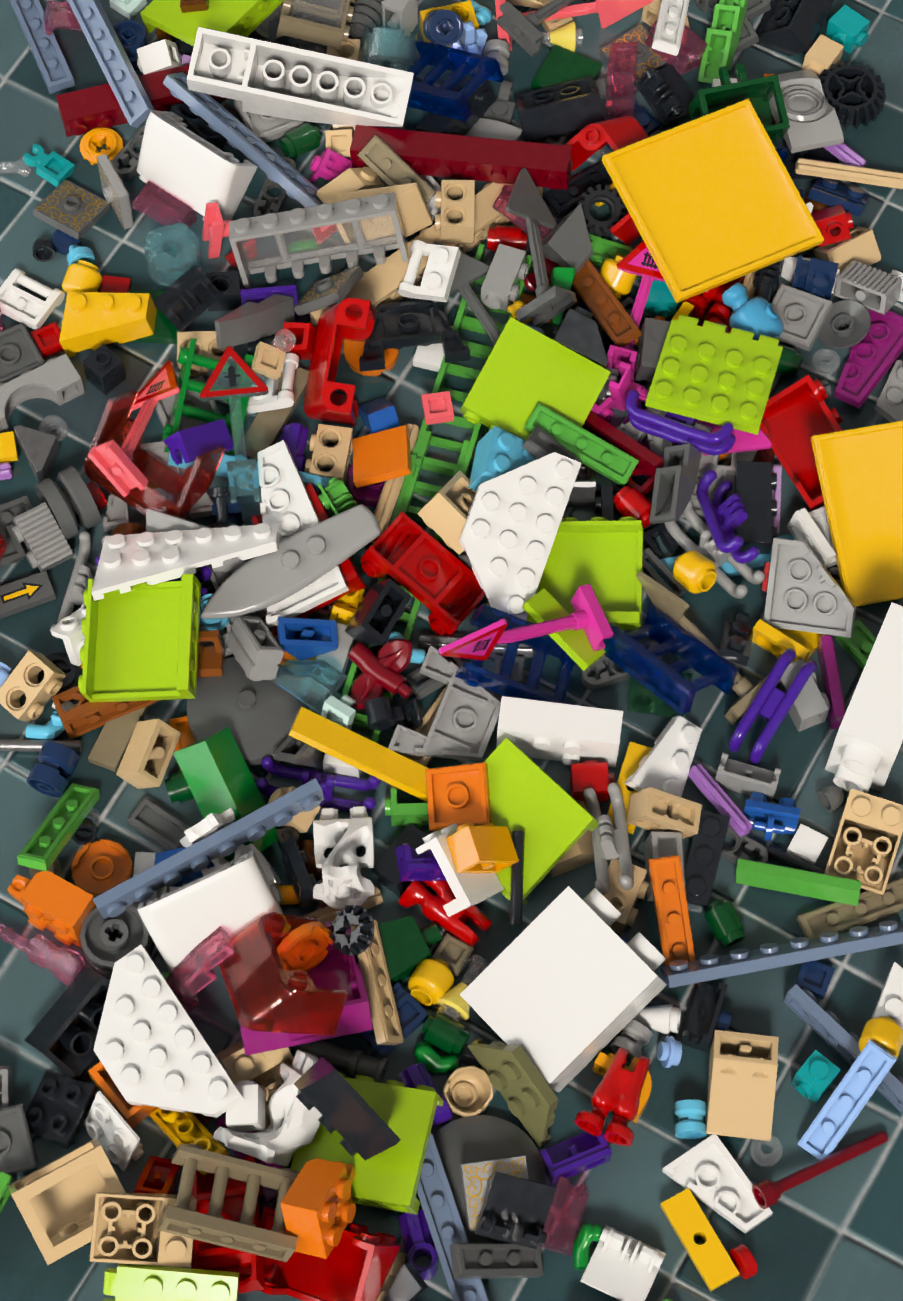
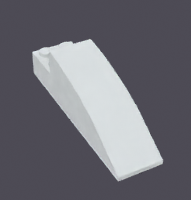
M198 27L187 75L188 90L242 101L243 112L325 124L403 127L414 73Z

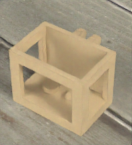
M96 1138L8 1186L47 1265L91 1242L96 1193H126L101 1144Z

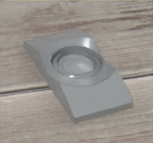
M810 69L778 74L790 128L783 137L790 152L795 153L842 144L844 137L835 108L828 104L819 77ZM773 95L769 104L778 124L780 119Z

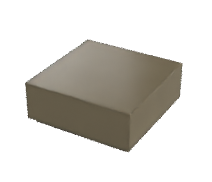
M447 933L431 959L437 958L445 961L453 975L458 977L474 952V948Z

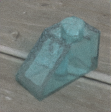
M287 660L272 682L321 715L324 702L330 695H336L347 679V676L324 660Z

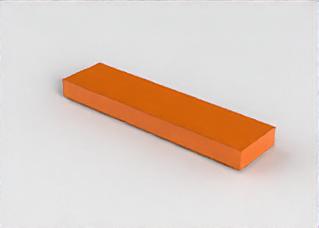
M680 855L648 859L661 953L666 958L663 962V967L669 966V963L675 960L696 961Z

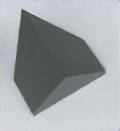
M581 203L564 217L555 228L551 229L541 241L544 258L564 268H576V273L580 271L594 254Z

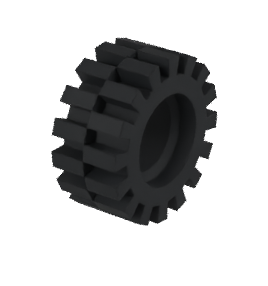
M599 184L594 189L592 186L587 188V191L583 192L576 206L580 203L582 205L588 233L599 237L604 235L607 238L611 235L609 229L626 216V206L623 204L621 196L617 195V189L614 188L611 191L609 190V185L601 188V184ZM597 202L605 203L611 210V216L604 221L596 220L591 215V206Z

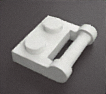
M413 240L410 247L411 257L404 281L399 285L398 293L408 298L447 302L461 255L459 247L427 244L420 240ZM422 256H429L421 285L414 286Z
M15 268L0 287V313L20 323L23 322L24 325L33 330H37L43 325L55 307L61 305L65 292L58 288L52 289L26 276L24 271ZM21 285L47 299L43 301L17 288V286Z
M286 353L282 369V388L278 395L279 378L274 380L254 372L268 387V391L250 393L247 405V412L249 414L293 406L295 399L293 384L295 369L299 366L298 355ZM252 381L251 387H258V386Z

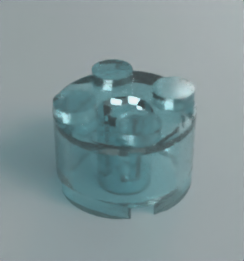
M373 27V33H371L369 28H364L361 62L409 72L410 68H414L417 34L411 32L410 37L403 36L404 30Z
M186 224L165 225L146 235L144 253L150 278L157 285L160 283L167 286L168 289L193 265L199 271L202 270L199 240Z

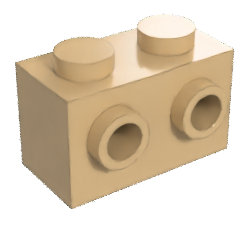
M160 719L138 721L116 775L137 789L160 787L181 733Z
M615 858L611 859L608 866L610 890L603 896L622 914L610 928L623 935L627 925L633 926L639 911L634 906L638 898L644 899L650 882L645 881L647 870L632 864L634 886L630 890L623 889L619 882L621 876L619 859Z

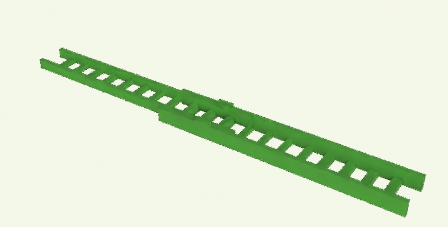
M479 243L475 259L483 262L485 245ZM527 255L525 262L529 264L527 275L532 270L533 261L531 255ZM486 275L469 284L473 291L476 283L483 285ZM522 279L518 283L520 291L517 300H521L522 294L525 293L526 289ZM476 294L477 298L481 302V295ZM462 297L452 329L456 330L459 335L461 329L487 335L476 318L466 316L468 304ZM482 304L485 310L509 315L508 320L511 317L510 312L508 313L501 309H491ZM495 323L501 333L505 325ZM461 340L464 346L467 345L469 347L470 356L488 359L494 348ZM443 356L432 393L450 391L452 400L464 402L468 393L443 388L447 374L476 381L481 371L451 364V362L445 363ZM454 416V421L445 422L446 424L473 430L471 440H464V443L431 436L429 431L431 424L426 425L425 419H423L413 453L411 454V474L406 475L390 525L401 512H404L413 520L424 522L417 514L422 508L410 506L413 495L418 494L432 498L442 487L418 481L422 469L452 477L460 470L468 478L483 424L479 423L476 425L458 416ZM429 445L460 452L457 464L426 457ZM435 533L434 539L446 548L447 545L444 543V540ZM386 574L385 577L382 578V579L379 578V579H378V582H381V581H383V580H386L387 577H388V574ZM396 583V584L399 585L402 589H404L407 593H409L412 597H414V596H413L410 592H408L403 586H401L399 583ZM416 597L411 614L404 612L398 620L407 623L403 637L409 641L411 640L422 605ZM354 662L351 664L341 698L345 694L350 697L351 686L359 669ZM387 690L384 691L383 697L390 698V702H392L393 694ZM355 712L352 726L369 730L367 715ZM374 730L371 741L379 744L382 731Z

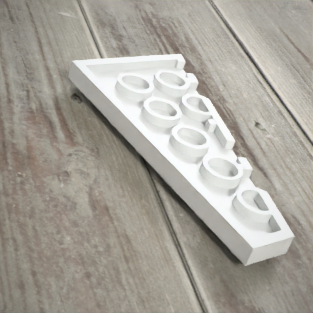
M282 440L258 452V475L262 502L260 503V513L263 523H279L281 531L280 541L319 523L320 520L285 441ZM339 565L297 593L267 607L266 625L268 628L271 629L277 626L278 617L293 618L349 591Z
M260 523L248 526L232 525L221 528L105 536L91 591L93 600L103 599V593L118 589L120 594L131 591V586L146 582L149 585H155L180 578L182 574L197 573L196 568L211 564L212 569L223 566V561L238 557L241 560H246L278 551L281 535L279 523Z

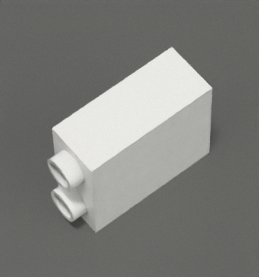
M891 602L841 722L825 770L835 774L834 783L847 792L850 789H854L868 794L870 788L882 792L903 742V606Z
M568 886L460 994L507 1045H521L550 1088L558 1093L667 985L654 972L666 958L640 932L626 944L610 928L622 914L596 888L582 900Z

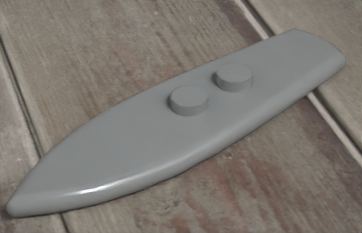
M360 504L280 541L278 551L253 557L234 571L212 595L203 609L201 617L203 619H222L242 616L262 610L297 593L381 534V529L376 517L366 506Z

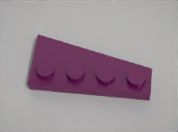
M867 309L871 317L870 330L862 341L852 346L849 359L845 363L835 389V398L858 409L861 408L903 351V316L890 310L885 315Z

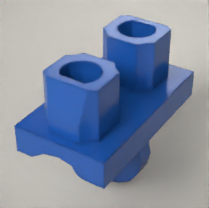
M751 793L750 798L745 801L743 814L752 823L755 830L765 831L764 840L771 841L772 833L795 835L801 809L796 808L794 799L783 797L779 799L777 805L766 803L767 797L762 793Z

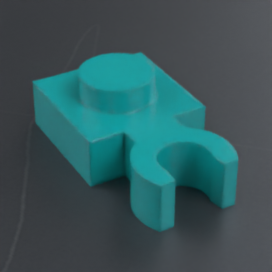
M34 144L32 147V153L37 156H31L27 152L24 153L25 164L36 167V174L55 187L74 172L75 165L54 151L49 155L45 154L44 149L38 144Z

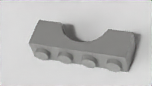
M66 353L49 359L45 364L33 370L23 372L19 377L9 382L0 384V433L9 431L11 413L19 404L26 400L44 398L60 406L85 393L82 378Z

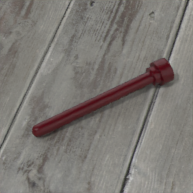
M885 1131L874 1133L776 1182L773 1180H763L752 1186L754 1199L762 1209H767L777 1204L782 1193L888 1141V1134Z

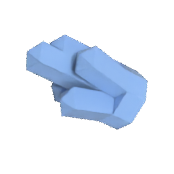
M472 21L463 22L462 36L456 43L450 45L457 66L467 70L478 66L488 37L485 29H475Z

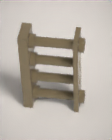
M180 1144L171 1161L173 1164L183 1166L176 1205L167 1206L160 1218L158 1230L287 1262L296 1250L298 1237L287 1235V1232H285L286 1226L280 1203L298 1176V1172L290 1168L277 1169L203 1150L201 1146L196 1144ZM196 1170L215 1174L207 1214L194 1212L189 1208ZM228 1178L247 1182L239 1222L226 1220L221 1216ZM260 1186L279 1190L271 1230L258 1228L253 1224Z

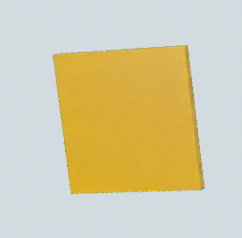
M749 99L605 154L601 159L676 303L818 246L824 241L820 230Z
M903 421L812 436L811 443L833 548L836 553L835 557L842 590L855 607L903 599Z

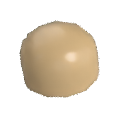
M474 1065L456 1069L448 1077L443 1087V1096L451 1112L462 1117L478 1115L488 1106L494 1095L489 1075L485 1070Z

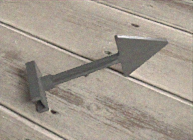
M553 0L536 12L529 13L526 16H523L507 1L500 5V10L504 14L497 19V24L531 57H534L540 53L544 37L537 29L539 24L575 0ZM583 0L584 3H590V2L592 1V0Z
M523 168L518 174L505 211L526 220L537 285L535 289L536 298L516 311L517 320L523 322L531 318L533 319L534 326L540 327L577 303L575 292L558 286H549L538 224L553 229L557 226V223L527 169Z
M433 241L432 243L435 245H444L438 241ZM461 253L449 295L456 291L460 292L495 346L501 333L469 285L487 275L490 266Z

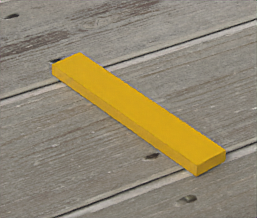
M301 706L289 736L428 803L425 769L429 768Z

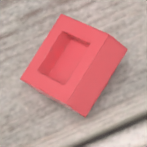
M450 391L421 395L426 425L454 421Z

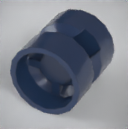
M444 9L434 10L425 17L423 32L431 43L443 46L452 45L462 36L463 22L460 16L453 11Z
M134 20L118 22L113 28L134 70H139L137 65V58L139 57L136 49L147 46L145 29L143 25Z
M47 741L43 744L38 754L37 760L39 764L33 765L26 781L33 789L42 794L61 798L70 782L67 776L74 773L80 757L75 751L62 744Z

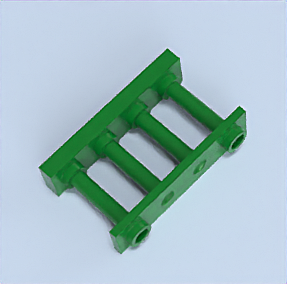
M191 338L188 345L181 347L177 363L182 364L178 380L180 392L175 394L170 424H165L162 440L164 441L167 437L181 431L179 430L181 415L207 423L224 419L235 449L223 452L222 454L238 457L250 393L215 397L226 400L227 404L231 405L230 413H226V415L185 405L186 390L201 393L206 385L204 382L189 379L192 364L214 370L219 362L217 359L194 353L197 340ZM246 354L242 360L251 368L254 356ZM225 363L221 370L222 373L228 374V368L232 365L235 368L236 375L240 374V377H236L237 386L231 389L251 387V378L237 363ZM213 385L212 388L210 389V391L228 390V389H225V388H222V387H218V386H214V385ZM165 445L164 452L169 453L168 446Z

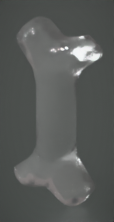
M24 156L15 162L0 163V174L18 173L23 177L31 174L30 167L24 162Z

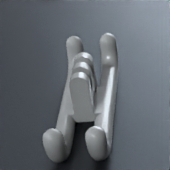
M689 500L683 514L687 521L701 534L699 546L679 528L676 521L664 522L667 531L686 552L698 551L714 562L717 574L716 582L734 598H744L748 590L745 585L737 586L719 568L728 561L752 584L758 585L764 581L765 574L763 571H754L746 563L736 562L732 558L731 553H723L718 550L708 525L697 515L691 500Z
M82 531L79 534V551L57 623L53 624L50 629L56 626L64 617L70 616L74 605L81 606L84 603L83 593L85 589H88V579H93L90 568L86 566L91 549V536L87 531ZM103 536V538H102V540H101V542H102V547H103V543H104L105 536Z
M610 783L607 788L613 809L615 829L608 815H601L595 790L593 788H586L584 790L588 812L598 820V826L591 832L597 878L595 888L602 895L607 894L610 890L607 860L619 858L621 870L619 882L621 887L625 890H630L634 886L625 807L622 793L617 783Z

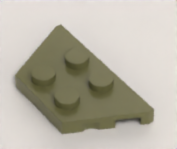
M476 1039L467 1047L489 1075L492 1086L504 1097L511 1113L518 1117L538 1147H542L551 1138L547 1130L554 1124V1110L557 1109L558 1097L521 1045H506L498 1041H493L491 1044L486 1045L482 1039Z

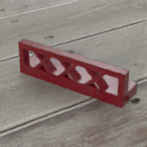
M590 411L582 428L639 460L625 486H630L632 489L637 488L645 496L654 487L656 469L663 468V459ZM644 474L649 478L642 486L632 481L633 475Z

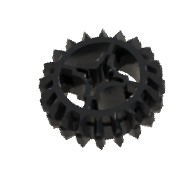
M842 61L839 67L832 64L830 70L824 69L821 76H818L828 104L835 108L839 123L844 125L845 130L849 125H853L856 130L860 124L867 127L869 122L875 121L878 114L882 112L883 103H885L886 92H884L885 84L881 83L880 75H874L873 68L865 70L864 63L858 67L855 66L853 61L850 65H846Z

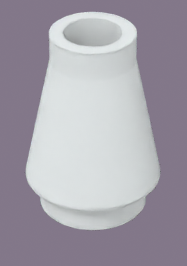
M673 1004L644 1007L634 1017V1020L640 1022L648 1029L671 1035V1033L679 1032L681 1008L673 1007Z

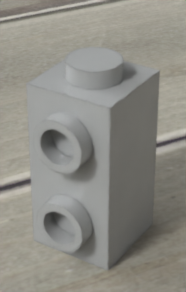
M499 244L481 287V304L491 309L507 311L511 301L517 300L520 291L518 283L520 279H525L529 264L525 263L526 251Z
M804 660L791 661L782 675L781 681L775 688L786 694L798 672L805 664ZM814 672L788 712L798 732L825 722L830 709V703L824 692L820 693L816 685L817 678Z

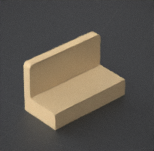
M859 226L850 230L851 239L813 250L816 259L839 263L838 269H840V273L853 260L861 261L862 264L866 263V265L870 266L881 260V254L873 230Z

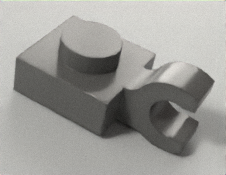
M502 80L498 99L488 108L483 118L511 125L516 110V103L510 102L513 90H511L513 82Z

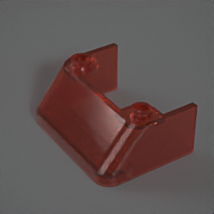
M132 390L108 399L88 454L91 448L114 440L120 448L122 447L134 423V420L129 418L138 392ZM142 434L133 453L132 462L149 482L144 490H140L138 487L133 488L125 497L120 494L87 454L84 462L87 476L145 516L146 509L151 508L168 515L184 518L210 488L226 449L220 446L197 456L194 464L188 467L184 475L181 476L140 449L143 441Z
M276 912L265 914L220 947L217 962L238 1021L243 1027L260 1032L335 1035L348 996L347 990L316 988L313 980L304 971H285L277 951V947L291 931L303 924L312 921L318 922L317 917L282 915Z

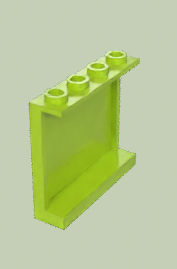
M153 0L140 14L148 33H151L157 27L194 47L198 27L248 37L284 0H209L208 10L186 13L181 11V0Z
M510 317L459 412L464 414L463 417L467 421L476 425L481 423L489 427L488 431L497 426L525 441L530 433L525 431L524 427L538 403L582 428L611 372Z
M572 517L562 518L536 594L545 588L571 614L575 610L570 601L581 585L590 584L612 631H642L643 586L636 576L640 571L643 572L644 528L642 520H637L634 517H621L619 521H608L603 517H593L590 521H578V519ZM528 614L524 626L537 623Z
M182 574L181 581L162 582L155 585L147 583L131 586V591L120 594L119 589L103 593L104 598L96 601L93 600L91 593L94 580L88 579V589H85L83 593L86 618L82 619V633L85 636L84 646L80 649V660L83 664V675H80L78 679L80 693L89 702L196 699L201 583L195 575Z
M505 738L484 761L488 764L491 821L494 826H508L511 838L512 831H525L523 904L527 905L528 901L525 898L587 830L593 832L596 829L598 820L508 738ZM511 866L496 873L501 885L504 887V890L500 892L509 901Z
M338 1072L401 1140L389 1149L364 1160L358 1153L352 1157L340 1144L344 1138L337 1130L330 1134L320 1123L311 1144L300 1147L294 1152L290 1169L297 1171L299 1174L306 1162L316 1158L352 1164L356 1174L351 1185L353 1203L418 1215L420 1201L416 1198L436 1107L437 1105L443 1106L444 1101L435 1092L434 1088L426 1085H417L415 1089L405 1087V1084L395 1080H387L386 1084L374 1082L373 1078L363 1075H357L355 1079L346 1078L344 1074Z

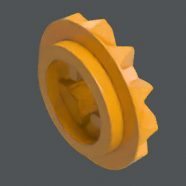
M109 128L90 130L80 141V152L83 159L88 160L92 166L97 163L96 157L102 154L108 155L112 163L115 156L124 148L120 135ZM106 143L107 150L102 149L101 152H98L97 147H102Z

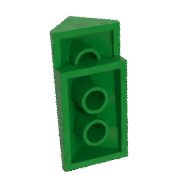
M229 727L173 752L203 819L211 813L220 814L232 808L235 813V821L265 806L264 800ZM276 826L265 831L264 836L253 842L247 841L243 844L246 846L252 843L260 852L277 841L275 838ZM235 852L225 856L224 859L229 862L234 860Z

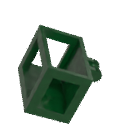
M739 63L735 64L737 82L731 83L727 67H720L719 78L721 86L697 91L687 109L689 121L749 99L773 145L777 146L790 128L778 75L747 80L744 65ZM773 95L780 119L779 123L775 125L769 104Z

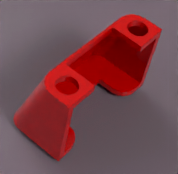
M347 298L320 315L303 401V410L309 418L350 426L357 425L359 407L354 400L356 385L336 382L343 339L364 341L373 333L376 315L370 300ZM342 390L347 395L334 394V391Z
M808 374L768 399L760 429L770 440L773 452L810 510H813L824 504L811 437L843 431L839 426L843 420L834 407L830 410L827 407L825 399L828 397L818 378L813 381Z
M264 1207L259 1228L272 1229L276 1207ZM351 1222L344 1229L340 1243L337 1247L333 1248L327 1259L295 1251L287 1262L264 1257L265 1289L258 1291L269 1295H289L303 1301H377L401 1245L395 1243L396 1237L382 1232L372 1234L367 1232V1226Z

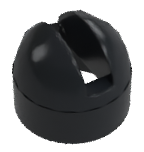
M38 238L33 243L32 252L34 259L40 262H48L54 258L55 247L50 239Z
M89 818L83 820L72 836L76 843L85 845L95 840L97 828L93 820Z

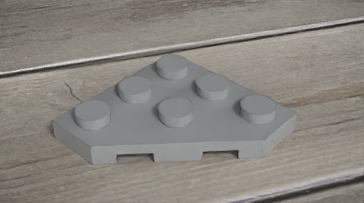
M773 538L764 622L774 628L853 637L856 607L807 543L799 540Z

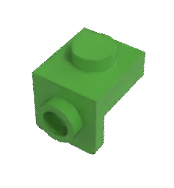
M397 787L391 788V797L385 798V816H391V826H404V828H407L411 823L415 827L421 828L428 825V803L397 804Z

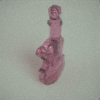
M0 923V937L4 942H8L27 953L32 963L40 965L42 968H47L54 974L56 979H59L65 985L69 986L85 967L83 957L78 952L71 950L69 946L63 945L61 948H58L54 945L53 941L47 940L43 935H36L31 940H28L14 932L13 928H7Z

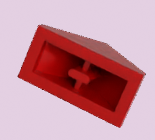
M150 1155L136 1184L134 1193L174 1194L181 1165L171 1163V1159Z

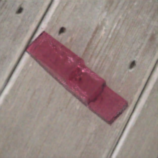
M638 42L611 43L607 70L606 120L623 116L635 118L637 87L634 81L637 80Z
M221 926L199 943L166 978V982L187 1013L199 1005L196 993L217 978L214 967L234 953L229 935Z

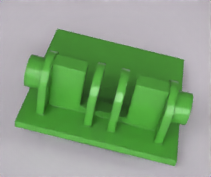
M338 477L330 479L328 486L325 488L320 483H317L322 492L318 497L331 516L357 506V502L353 500V496L348 491L344 481L339 480Z

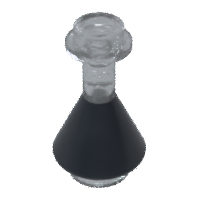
M281 329L275 334V339L267 336L248 342L247 352L249 355L254 356L256 346L260 342L274 346L283 352H288L294 348L296 337L291 331Z

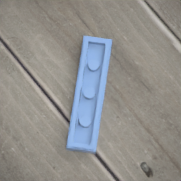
M870 1039L798 1142V1145L818 1160L831 1155L898 1058Z

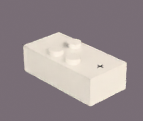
M502 696L496 748L505 738H508L530 758L562 761L563 764L569 766L571 764L583 763L586 760H598L600 763L608 762V767L616 768L623 711Z

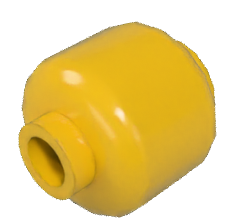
M618 254L615 259L607 258L604 260L599 274L617 298H621V295L630 293L637 275L617 269V264L624 258V256Z
M83 260L69 265L62 282V289L66 293L98 292L102 282V275L98 272L99 268Z
M695 550L687 551L676 558L673 577L687 591L694 594L702 593L711 589L716 582V566L712 560Z
M437 958L424 959L416 966L409 978L408 988L411 996L419 1004L424 1006L436 1005L437 1000L443 997L452 987L454 976L445 961Z
M880 1016L872 1018L866 1022L858 1042L859 1050L862 1052L869 1040L872 1039L898 1057L903 1045V1030L890 1017Z

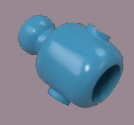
M739 282L721 295L722 302L734 311L729 319L731 328L734 327L755 333L753 340L757 341L760 334L773 338H778L782 334L784 324L771 307L772 304L768 303L765 298L755 297L750 299L747 295L746 287Z

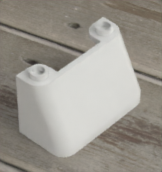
M151 110L146 120L136 169L140 174L139 179L149 185H157L203 215V221L206 204L214 202L218 204L223 221L232 220L258 166L248 160L239 163L240 161L234 158L232 153L223 152L187 129V124L183 123V118L177 114Z
M254 850L239 856L240 859L233 862V866L230 862L225 867L169 893H163L160 900L158 897L154 898L153 896L139 903L137 908L139 915L171 974L177 972L179 976H183L195 970V964L260 933L269 936L282 929L281 923L285 921V916Z

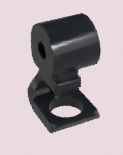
M388 697L373 698L364 704L371 730L384 731L390 727L395 730L399 724L414 731L423 724L417 697L411 699L402 708L400 706L393 708ZM413 707L416 710V718L414 722H412L411 720V711Z

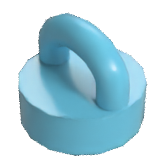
M75 244L69 246V253L67 254L68 265L77 263L79 260L95 265L94 253L90 248Z

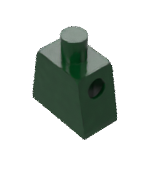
M406 916L378 924L391 986L393 987L397 982L402 983L411 977L416 966L421 961L431 959V952L428 946L442 940V935L436 923L419 929L414 918Z

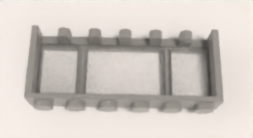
M395 192L229 221V241L244 289H250V274L265 272L266 281L271 284L277 281L278 269L292 267L294 278L300 279L304 276V265L319 262L321 273L328 274L332 270L331 260L346 258L348 268L351 269L359 266L358 255L374 253L375 263L380 265L386 262L387 250L398 248L400 249L403 262H408L407 240Z

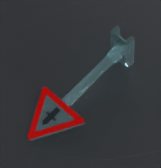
M229 346L223 353L199 397L200 401L229 400L235 461L226 462L231 504L237 503V496L254 495V501L259 502L260 493L256 459H247L241 398L267 395L269 390L234 349Z

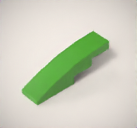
M720 0L719 4H715L711 28H707L698 82L712 84L713 79H720V67L726 66L728 71L730 70L740 38L748 0Z

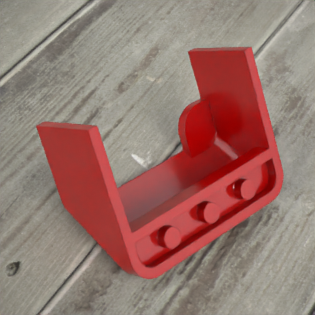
M623 116L587 125L567 142L565 146H572V171H574L607 143L615 151L650 136L635 118ZM629 213L609 229L613 235L628 246L640 236Z

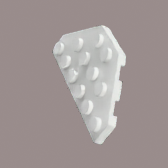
M553 452L478 486L459 542L463 551L467 553L473 566L472 570L481 589L484 590L490 609L495 617L506 619L507 622L519 627L525 625L528 613L522 606L536 594L581 462Z
M139 945L116 961L93 1050L124 1099L131 1105H147L164 1110L199 1113L216 1118L243 1100V1096L145 948Z

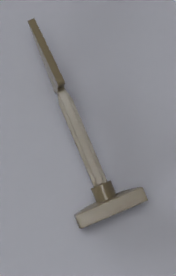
M640 571L636 576L668 629L672 631L679 624L687 637L733 686L732 689L740 697L725 714V718L733 725L746 713L768 675L754 686L746 677L743 678L727 659L717 656L718 650L694 623L684 616L689 608V604Z

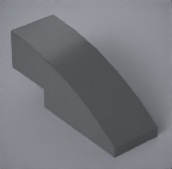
M274 294L260 303L247 302L215 321L217 348L222 349L241 345L282 331L284 322H295L293 297Z
M683 444L665 447L663 468H657L655 473L650 523L678 521L685 511L696 484L701 460V452L693 445Z

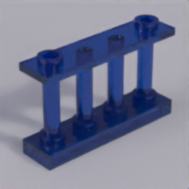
M417 40L415 45L420 58L407 72L414 73V80L427 65L434 66V68L421 82L412 81L407 107L466 122L472 115L467 99L486 79L500 83L505 80L500 64L496 58ZM446 70L454 71L440 87L432 86ZM466 74L473 76L459 92L451 91Z
M482 604L473 613L470 624L477 626L479 630L501 619H506L508 625L505 630L534 624L485 604ZM549 635L507 643L499 675L483 669L484 661L472 659L471 664L466 662L456 671L455 677L462 679L465 684L472 687H483L506 697L576 705L565 701V696L573 666L577 664ZM519 644L531 647L535 651L526 685L510 679ZM546 655L557 657L562 662L553 695L537 690Z
M655 606L649 607L645 625L628 633H625L613 623L609 624L614 635L603 640L606 645L604 648L606 653L604 655L681 715L691 711L696 692L706 687L715 685L725 694L731 693L738 669L724 658L717 656L716 652ZM650 636L660 644L646 649L637 641ZM671 652L681 660L667 665L658 657ZM692 668L702 675L689 682L680 673Z

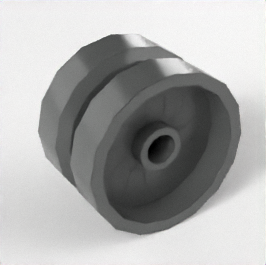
M70 466L58 473L59 487L49 478L35 484L34 487L40 503L45 502L66 540L78 535L79 526L77 521L86 529H90L102 522L91 492L74 467Z
M133 905L127 906L122 914L105 919L102 918L96 907L88 913L82 922L80 940L86 960L95 972L106 979H111L114 963L139 945L145 948L150 957L152 955V938L137 908Z

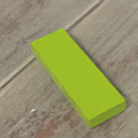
M545 588L522 606L537 623L570 615ZM570 629L548 634L583 671L587 670L606 653L604 649L593 651L583 629L576 631Z

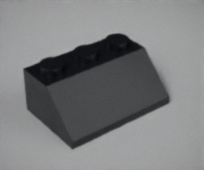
M771 0V10L765 12L755 31L759 38V42L755 44L788 56L806 53L812 47L813 41L818 31L822 28L823 21L831 10L834 0Z
M592 76L513 94L526 142H542L546 140V137L553 135L567 136L575 130L584 129L589 124L605 121L600 93Z
M577 306L575 311L570 308L554 341L603 367L606 366L608 358L596 321L591 319L593 314Z
M85 966L24 1040L69 1078L86 1082L91 1077L88 1070L100 1062L93 1049L110 982L99 973Z
M323 1057L294 1083L300 1091L296 1097L309 1111L315 1107L322 1114L318 1121L330 1134L337 1130L344 1139L340 1144L352 1157L358 1153L364 1160H367L396 1145L401 1140Z

